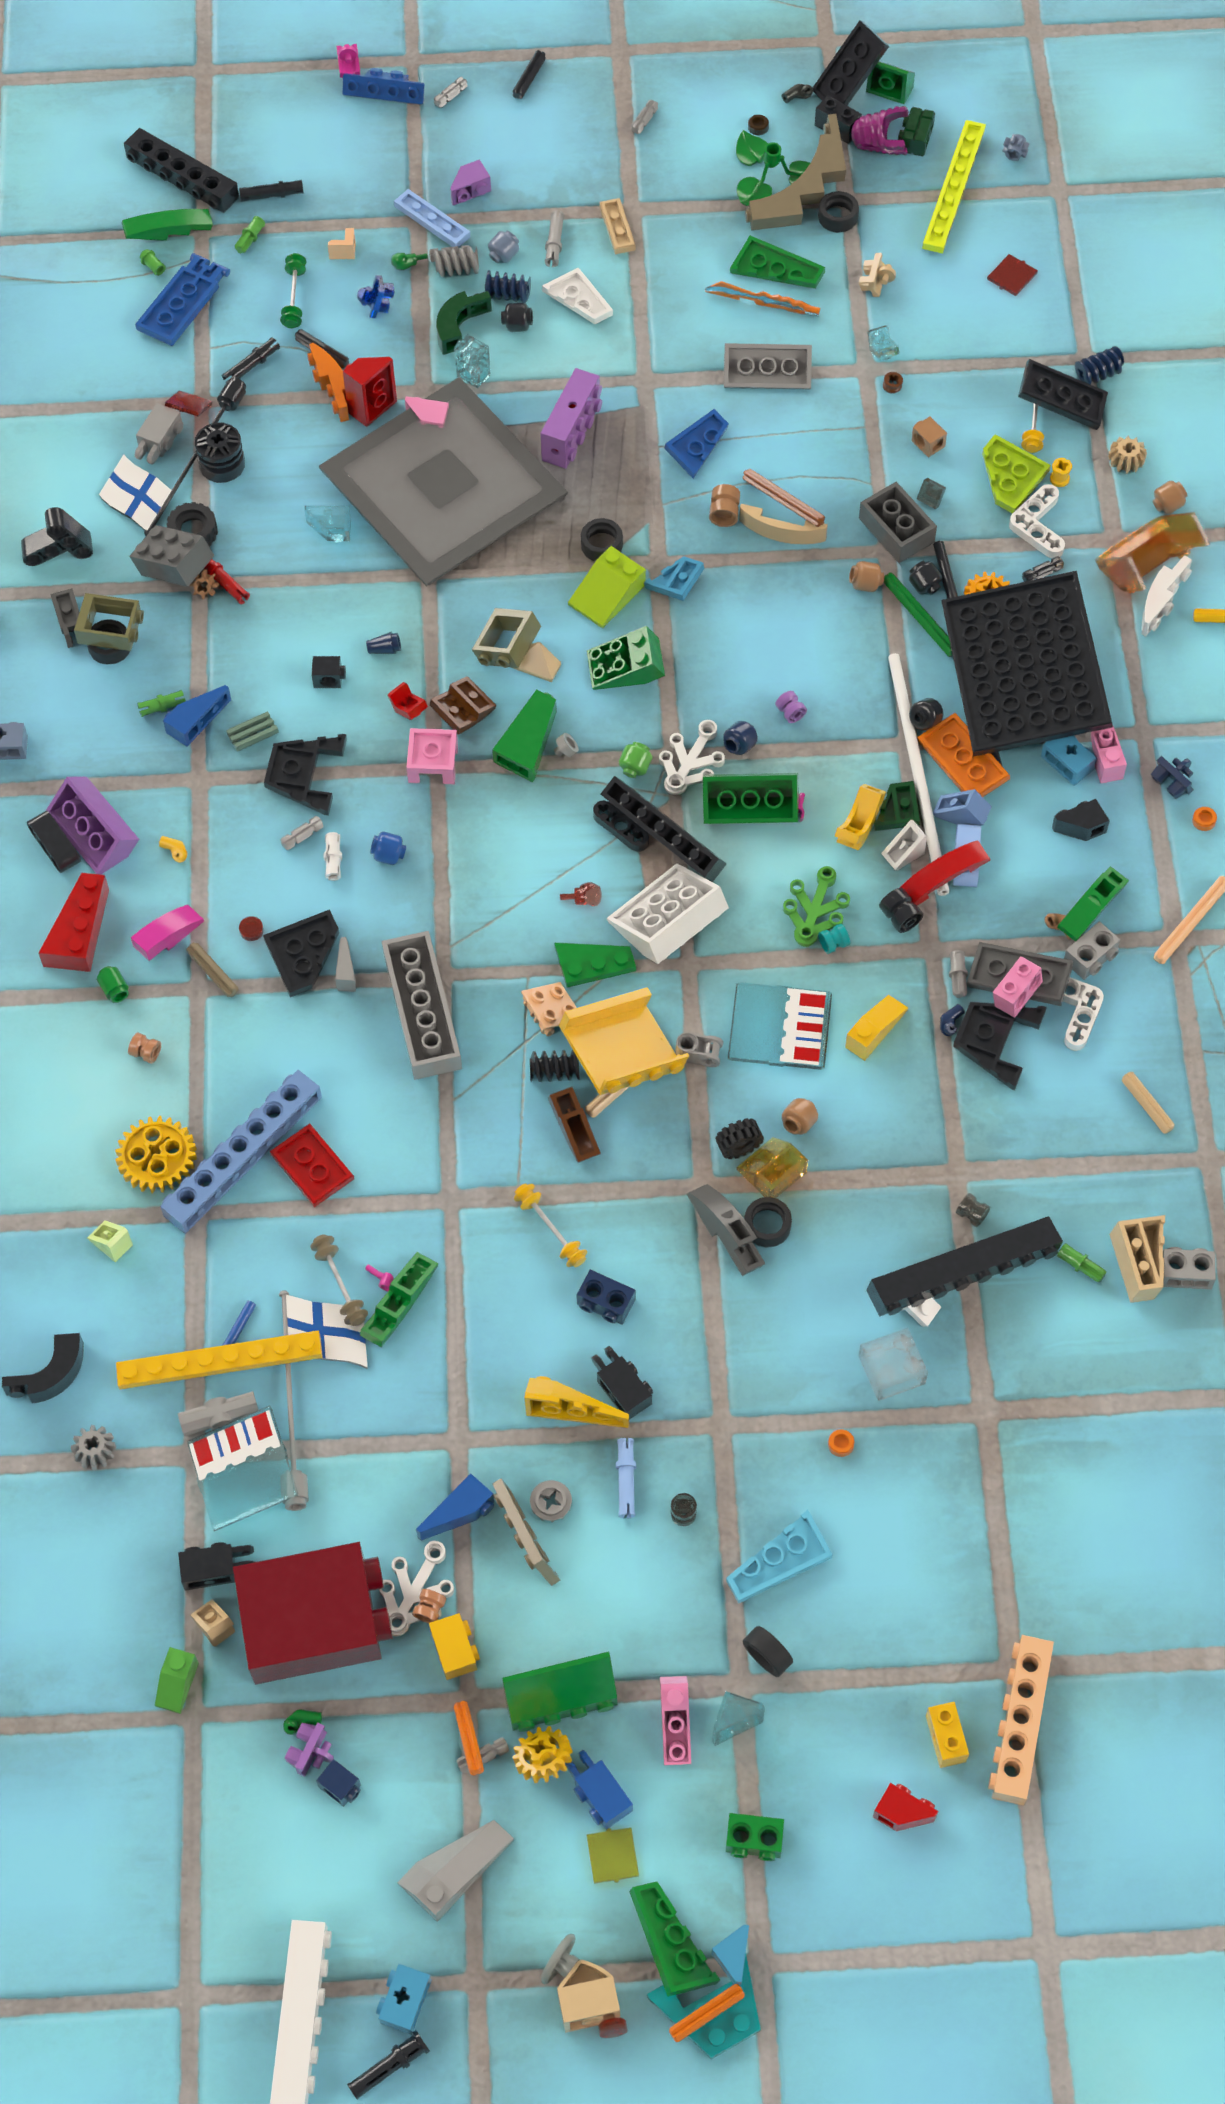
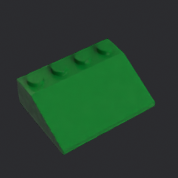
M609 1651L502 1678L505 1700L513 1731H530L535 1728L534 1725L545 1723L547 1726L561 1722L562 1718L570 1716L572 1719L582 1718L590 1711L607 1712L612 1710L613 1706L618 1705Z

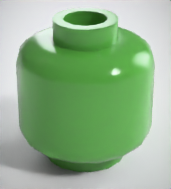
M639 742L626 745L618 763L623 769V774L631 778L645 775L653 757L649 752L650 748Z

